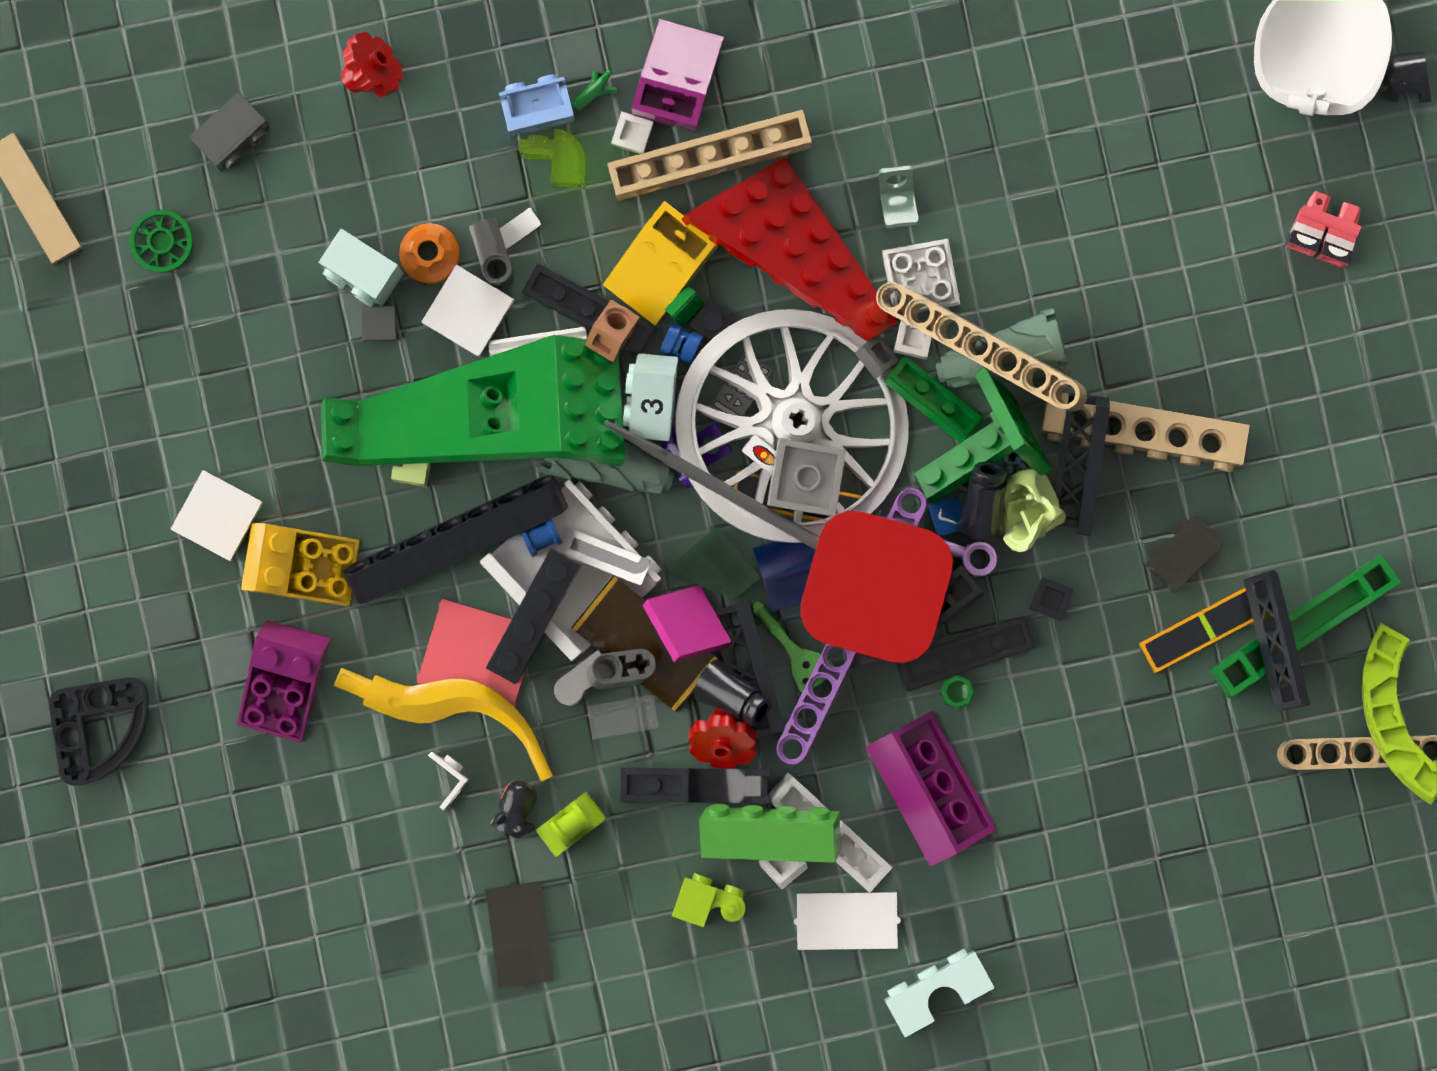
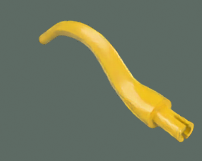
M341 668L334 686L363 698V706L399 720L414 723H432L467 711L488 715L509 728L522 741L540 781L547 780L553 776L539 743L524 717L503 696L487 686L466 679H445L416 686H404L378 675H375L373 680H370L344 668Z

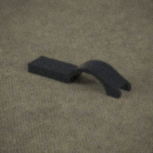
M621 768L620 802L772 803V797L768 796V776H772V769Z

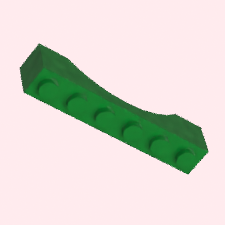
M1382 554L1372 558L1289 615L1297 651L1401 583ZM1257 637L1208 670L1227 698L1234 697L1266 674Z

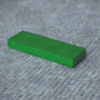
M906 355L883 381L959 443L965 441L984 419Z

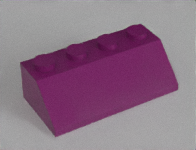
M932 711L866 746L873 763L878 769L930 867L961 852L997 830Z

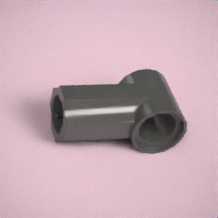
M486 219L469 226L485 280L496 288L508 285L513 278L514 272L497 219ZM503 263L506 265L507 271L502 278L495 279L489 276V268L493 264Z

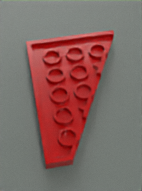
M785 157L693 209L682 218L686 226L691 224L710 236L708 240L716 245L725 247L730 254L750 267L753 265L757 266L773 277L772 281L780 286L787 287L792 294L814 308L819 306L836 317V322L851 328L856 335L867 342L897 323L894 316L879 307L876 299V289Z

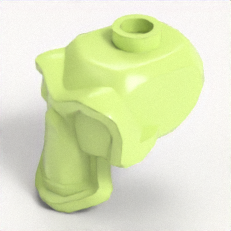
M1034 469L1017 471L1006 480L1007 485L1004 498L1005 535L1003 540L1012 550L1017 552H1024L1030 549L1037 539L1044 538L1047 532L1064 523L1066 518L1065 512L1059 507L1058 498L1045 474L1040 476Z

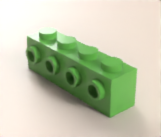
M714 804L706 807L699 819L701 858L835 863L841 851L840 811H830L825 807L796 810L792 806L763 809L759 805L729 808L726 804Z

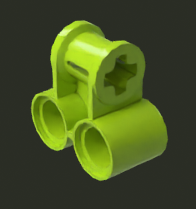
M586 791L535 831L553 855L557 857L607 818Z

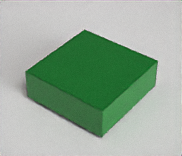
M687 285L664 310L676 324L684 328L705 304L697 293Z

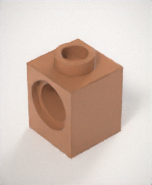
M610 300L592 326L584 345L614 362L630 339L640 317L628 308Z

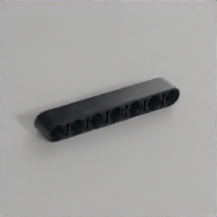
M553 475L544 476L356 561L346 567L342 574L358 604L367 603L557 517L567 510L568 504Z

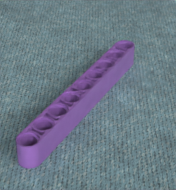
M914 488L901 491L887 519L919 527L927 510L925 496L921 491ZM909 496L919 498L921 508L916 513H906L902 509V503L905 498ZM825 645L778 742L777 754L783 762L790 765H799L808 757L857 656L856 652L845 650L847 653L846 662L840 667H834L830 665L828 656L832 650L838 647ZM820 679H827L832 684L831 693L824 698L817 697L813 689L814 684ZM811 709L817 714V722L813 727L806 729L800 725L799 715L802 711ZM790 740H797L802 745V753L796 759H789L784 754V746Z

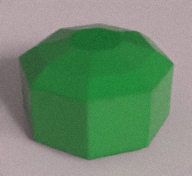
M956 675L944 681L940 694L946 705L959 709L970 704L975 691L969 679Z

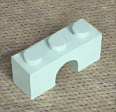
M965 948L947 957L949 964L937 970L936 966L933 965L918 973L917 976L920 980L907 986L904 981L887 991L890 996L884 999L904 1037L935 1021L928 1008L929 996L935 989L939 987L953 988L957 991L962 1002L967 1004L995 988L973 950L969 953L966 952Z

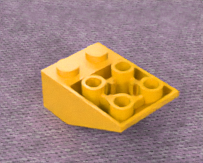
M665 201L645 224L603 283L604 287L654 326L667 313L664 309L690 284L718 248V245L708 240L710 236L691 224L686 226L682 221L683 215Z
M251 523L241 590L349 606L351 590L342 572L346 567L356 562L360 540L271 524Z

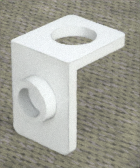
M431 752L428 755L430 758L460 780L439 807L446 811L468 783L469 779L460 773L463 766L452 757L447 755L442 759L435 752Z

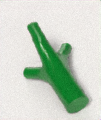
M607 70L599 79V73L597 71L592 72L588 87L571 102L579 112L599 96L617 94L616 87L604 86L612 75L611 70Z

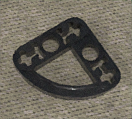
M128 677L56 690L49 699V712L58 770L61 779L66 784L79 786L104 778L119 768L134 752L143 736L149 713L148 689L142 680ZM130 683L133 684L134 688H140V694L135 696V702H131V699L128 697L117 698L119 705L114 706L115 695L111 688L112 685H116V692L128 690V684ZM97 688L103 689L108 696L107 703L101 708L93 707L89 700L91 692ZM66 694L67 699H73L74 705L68 707V713L70 718L77 716V723L65 722L59 725V718L66 719L64 709L57 708V702L62 701V695ZM133 708L130 725L121 743L107 758L92 766L84 716ZM69 727L75 728L79 733V741L73 747L65 746L61 740L63 731ZM82 749V756H75L77 765L84 767V772L79 774L78 780H75L74 775H68L67 769L73 765L72 757L64 759V752H76Z

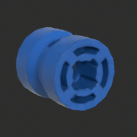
M673 322L664 338L659 353L666 356L674 355L680 359L681 363L691 366L704 336L696 332L688 333L684 331L681 325ZM685 338H687V340H686V342H685V344H684V346H683V348H682V351L679 352V350H680V348H681V346H682V344H683Z

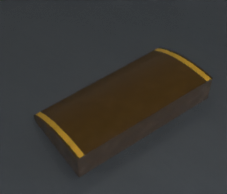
M613 575L571 628L603 654L634 649L649 651L655 658L656 667L653 674L641 685L677 712L694 692L695 684L702 671L712 661L717 660V658L709 652L674 662L642 606L646 601ZM636 660L629 667L622 669L626 671L627 669L636 668L640 674L644 669V665H638Z

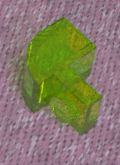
M555 129L554 142L548 141V137L542 135H528V140L520 139L519 154L521 158L552 160L550 179L552 187L585 190L587 162L581 144L573 135L564 130Z

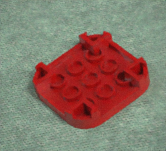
M846 511L835 515L825 524L819 536L804 589L800 610L804 627L814 639L827 645L897 664L918 660L929 650L934 640L952 575L953 558L949 546L939 535L927 529L869 513Z

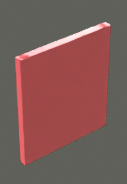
M442 599L439 603V610L419 675H417V683L425 684L445 679L472 680L491 688L516 707V700L524 674L519 683L513 684L486 669L512 619Z

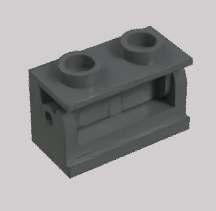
M237 92L189 138L221 172L225 167L228 170L234 167L242 159L241 153L250 144L252 147L258 145L267 136L265 130L270 126L250 103Z

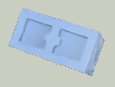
M556 74L546 75L538 78V83L525 86L524 82L507 85L505 91L499 92L510 137L575 122L564 77L557 78Z

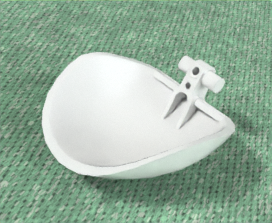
M1273 0L1260 20L1254 46L1255 74L1261 88L1269 97L1286 105L1288 108L1299 110L1300 114L1310 116L1314 114L1345 115L1362 109L1374 98L1378 91L1390 58L1392 32L1387 6L1383 0Z

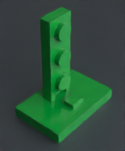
M986 367L974 375L993 410L990 415L994 422L914 473L927 500L931 503L938 501L969 481L976 463H997L1012 452L1017 453L1040 476L1052 470L1014 394Z

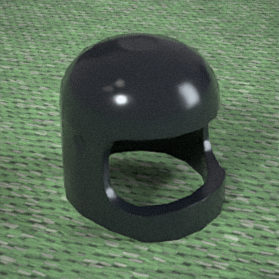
M1424 52L1390 55L1384 78L1378 89L1382 98L1389 102H1398L1399 95L1402 92L1417 90L1420 103L1431 102Z

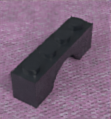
M550 548L488 662L486 669L513 684L519 683L545 630L583 564L554 548Z

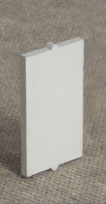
M897 892L797 893V918L794 919V924L797 925L798 950L898 949L897 924L901 920L897 917Z

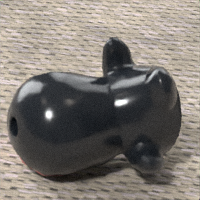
M512 781L509 783L499 803L501 812L495 815L490 825L518 839L533 831L534 825L525 822V819L537 801V793L534 787L523 781Z

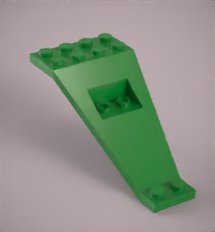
M554 334L360 401L324 397L321 403L322 462L367 466L562 458L621 467L625 461L624 437L604 425V422L607 420L623 428L619 355L612 362L585 346L584 344L587 339ZM489 425H493L496 430L492 429Z

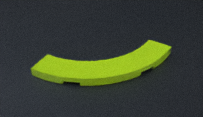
M1380 623L1368 649L1362 675V701L1366 723L1373 742L1390 770L1413 793L1432 805L1437 797V764L1411 739L1401 713L1399 700L1397 699V679L1400 663L1410 639Z

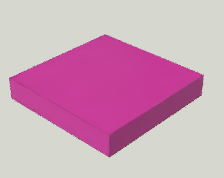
M701 586L647 599L642 605L674 662L726 648L731 643Z

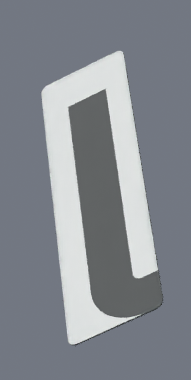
M568 527L565 528L561 537L563 543L556 548L557 551L568 557L638 585L642 584L651 563L649 559Z

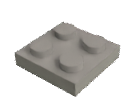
M778 438L767 506L834 517L837 510L846 449Z

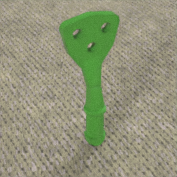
M754 601L751 604L753 615H756L767 628L768 633L773 634L786 648L790 655L792 676L799 690L803 692L806 686L803 684V680L810 678L821 654L800 648L790 640L781 627L782 623L778 622L766 608V604L761 601ZM805 662L810 663V667L807 669L803 667ZM826 679L818 680L814 684V688L821 685Z

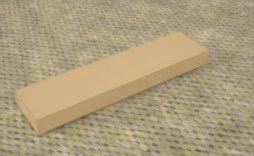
M11 133L1 139L0 177L50 262L55 265L82 249V246L17 136Z

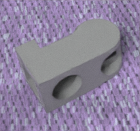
M596 651L556 682L554 695L560 703L572 706L583 699L584 692L592 687L587 679V669L601 655L599 651ZM597 665V673L601 678H612V670L608 665Z

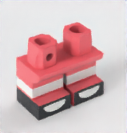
M1315 191L1306 205L1299 210L1284 247L1311 257L1317 253L1316 259L1344 269L1350 264L1353 247L1361 229V226L1358 225L1361 208L1344 202L1338 216H1333L1326 213L1331 197Z

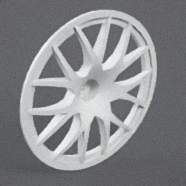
M796 309L762 312L728 326L700 351L691 364L683 380L675 412L677 448L681 458L709 473L701 455L730 442L752 438L754 435L775 451L778 438L841 449L888 446L884 464L875 481L870 478L846 451L844 465L869 490L847 509H844L838 502L836 512L840 514L846 511H860L871 514L889 494L903 466L907 451L909 427L906 402L903 397L883 382L893 370L892 368L877 378L885 398L839 400L864 367L860 360L846 379L827 397L814 396L809 382L818 361L832 339L838 340L854 352L866 344L867 341L856 335L851 328L842 326L834 318L820 313ZM780 328L789 373V384L785 390L772 387L756 360L749 336ZM789 328L808 329L827 335L802 372ZM742 341L754 383L713 365L727 350ZM708 373L732 384L756 400L759 413L752 417L735 416L697 403L702 384ZM888 406L890 439H863L840 435L833 430L828 422L833 414ZM698 411L711 419L736 429L699 448L695 429V413ZM797 412L803 414L802 420L806 422V425H800L796 429L793 427V420L789 419V415L795 416ZM754 461L744 470L724 482L733 486L760 470L755 500L763 504L771 474ZM689 478L693 487L706 504L721 518L736 528L771 541L802 543ZM795 510L793 522L820 536L825 524L833 517L830 516L811 522H801L803 511Z

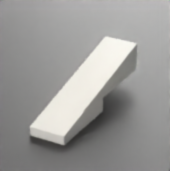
M789 773L768 794L769 797H772V804L776 808L792 806L796 810H810L816 807H825ZM840 820L841 851L836 862L870 893L892 867Z

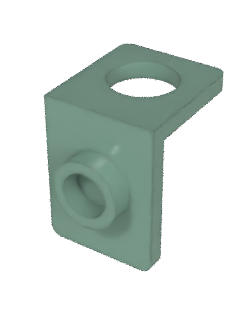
M912 166L880 169V197L885 227L894 228L917 225L919 219L914 195ZM895 175L905 177V180L898 184L887 182L890 177Z

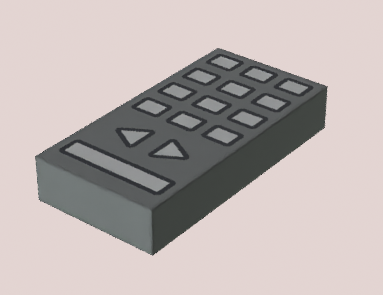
M744 352L731 373L754 383ZM757 360L763 375L768 379L773 370ZM725 381L709 408L735 416H744L754 399Z

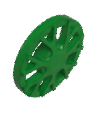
M154 210L144 214L136 221L130 233L129 243L133 257L142 267L156 273H167L178 269L187 261L193 247V236L189 225L181 216L168 210ZM156 216H161L160 221L156 219ZM165 216L174 218L170 230L162 227ZM153 218L158 228L149 232L143 223ZM177 222H180L182 224L181 226L176 227ZM141 226H142L143 229H144L143 232H142V231H138ZM184 228L187 238L175 241L173 233ZM136 235L148 236L147 245H137L135 243ZM175 245L185 249L180 259L171 253ZM136 248H142V250L138 253ZM150 249L155 255L146 263L140 256ZM168 254L170 265L160 267L159 256ZM153 262H156V267L152 266L151 264Z

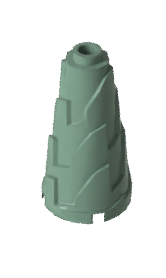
M1054 308L1039 311L1040 314L993 334L1065 375L1071 373L1068 365L1060 366V364L1069 361L1059 323L1056 322V319L1048 320L1049 318L1056 317ZM985 338L980 339L975 344L977 355H982L987 350L988 342ZM955 350L946 352L944 356L940 357L941 362L935 364L940 383L947 382L948 387L953 386V388L979 384L974 374L984 368V366ZM1009 354L1004 359V368L1007 372L1016 367L1017 358L1014 354ZM1039 370L1033 375L1032 379L1046 377V374L1043 370ZM991 371L1000 381H1009Z
M625 441V461L621 467L562 458H545L544 461L550 464L541 463L539 472L570 480L572 477L590 483H604L633 492L639 490L660 495L662 490L669 491L675 474L669 471L670 467L663 461Z

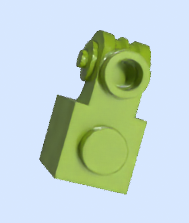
M694 873L692 879L685 877L672 917L704 927L709 912L713 908L720 907L721 914L725 920L730 922L738 921L745 913L746 907L743 901L745 890L728 884L722 890L711 886L713 879Z

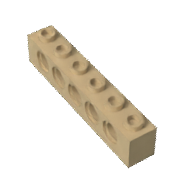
M799 110L609 162L607 165L618 202L811 149L812 141L804 112Z
M1062 393V400L1067 404L1068 394ZM1045 401L1040 434H1046L1048 441L1061 443L1066 410L1057 408ZM1110 401L1109 418L1116 420L1119 424L1118 434L1114 436L1106 434L1105 445L1114 446L1113 452L1133 455L1134 450L1147 452V458L1163 461L1167 460V456L1181 458V464L1200 466L1201 461L1214 463L1213 469L1225 472H1233L1234 467L1239 468L1244 463L1250 425ZM1085 404L1081 409L1073 411V413H1081L1087 421L1093 416L1094 405ZM1146 424L1151 428L1152 438L1150 441H1141L1137 438L1135 434L1137 425ZM1091 425L1085 429L1086 432H1087L1089 435H1090ZM1171 430L1183 432L1186 438L1184 446L1175 447L1170 443L1168 436ZM1081 432L1072 438L1081 440L1080 446L1088 448L1089 442ZM1211 435L1218 440L1219 448L1217 452L1209 453L1204 450L1202 446L1204 436Z

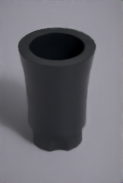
M979 462L974 465L973 473L969 479L964 507L957 523L958 529L964 535L978 540H993L1003 535L1004 498L1007 482L1005 480L1006 472L1003 470L1004 467L995 462Z
M720 659L714 660L706 666L694 688V699L696 701L715 707L740 722H746L750 726H759L766 719L772 705L771 699L763 695L760 689L748 683Z

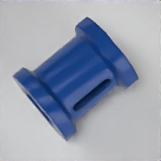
M552 519L521 533L532 557L537 556V551L554 543L557 545L563 543Z

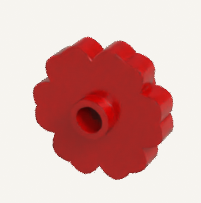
M366 31L356 33L347 40V47L342 51L345 66L341 72V80L345 87L353 93H359L360 91L370 93L373 91L379 98L389 96L399 88L398 82L403 79L400 62L393 57L392 48L380 37L372 38Z
M716 709L708 721L697 720L694 726L690 728L688 742L690 743L689 752L695 756L697 761L702 763L710 762L714 768L733 769L737 763L748 764L756 755V732L746 722H740L729 714Z

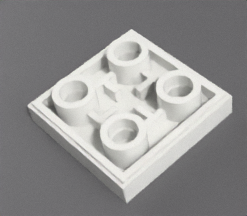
M949 239L882 250L887 282H895L906 286L944 308L960 306ZM899 290L894 291L890 295L892 307H896L901 302ZM924 306L919 310L918 313L927 312L930 310L928 306Z
M456 265L421 322L480 358L513 304L514 299Z
M202 470L171 530L232 561L263 502Z

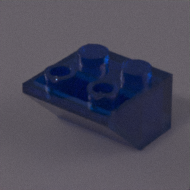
M774 541L753 548L772 613L801 604L816 551L803 542L786 543Z

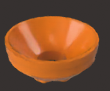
M432 223L421 224L411 229L404 236L399 250L400 262L404 271L413 280L428 285L438 284L448 279L455 266L459 264L460 247L455 236L447 228ZM430 241L437 245L438 254L433 260L425 261L419 257L418 249L422 243Z

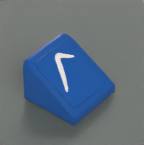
M958 496L927 505V511L934 532L940 537L960 531L957 523L963 509Z

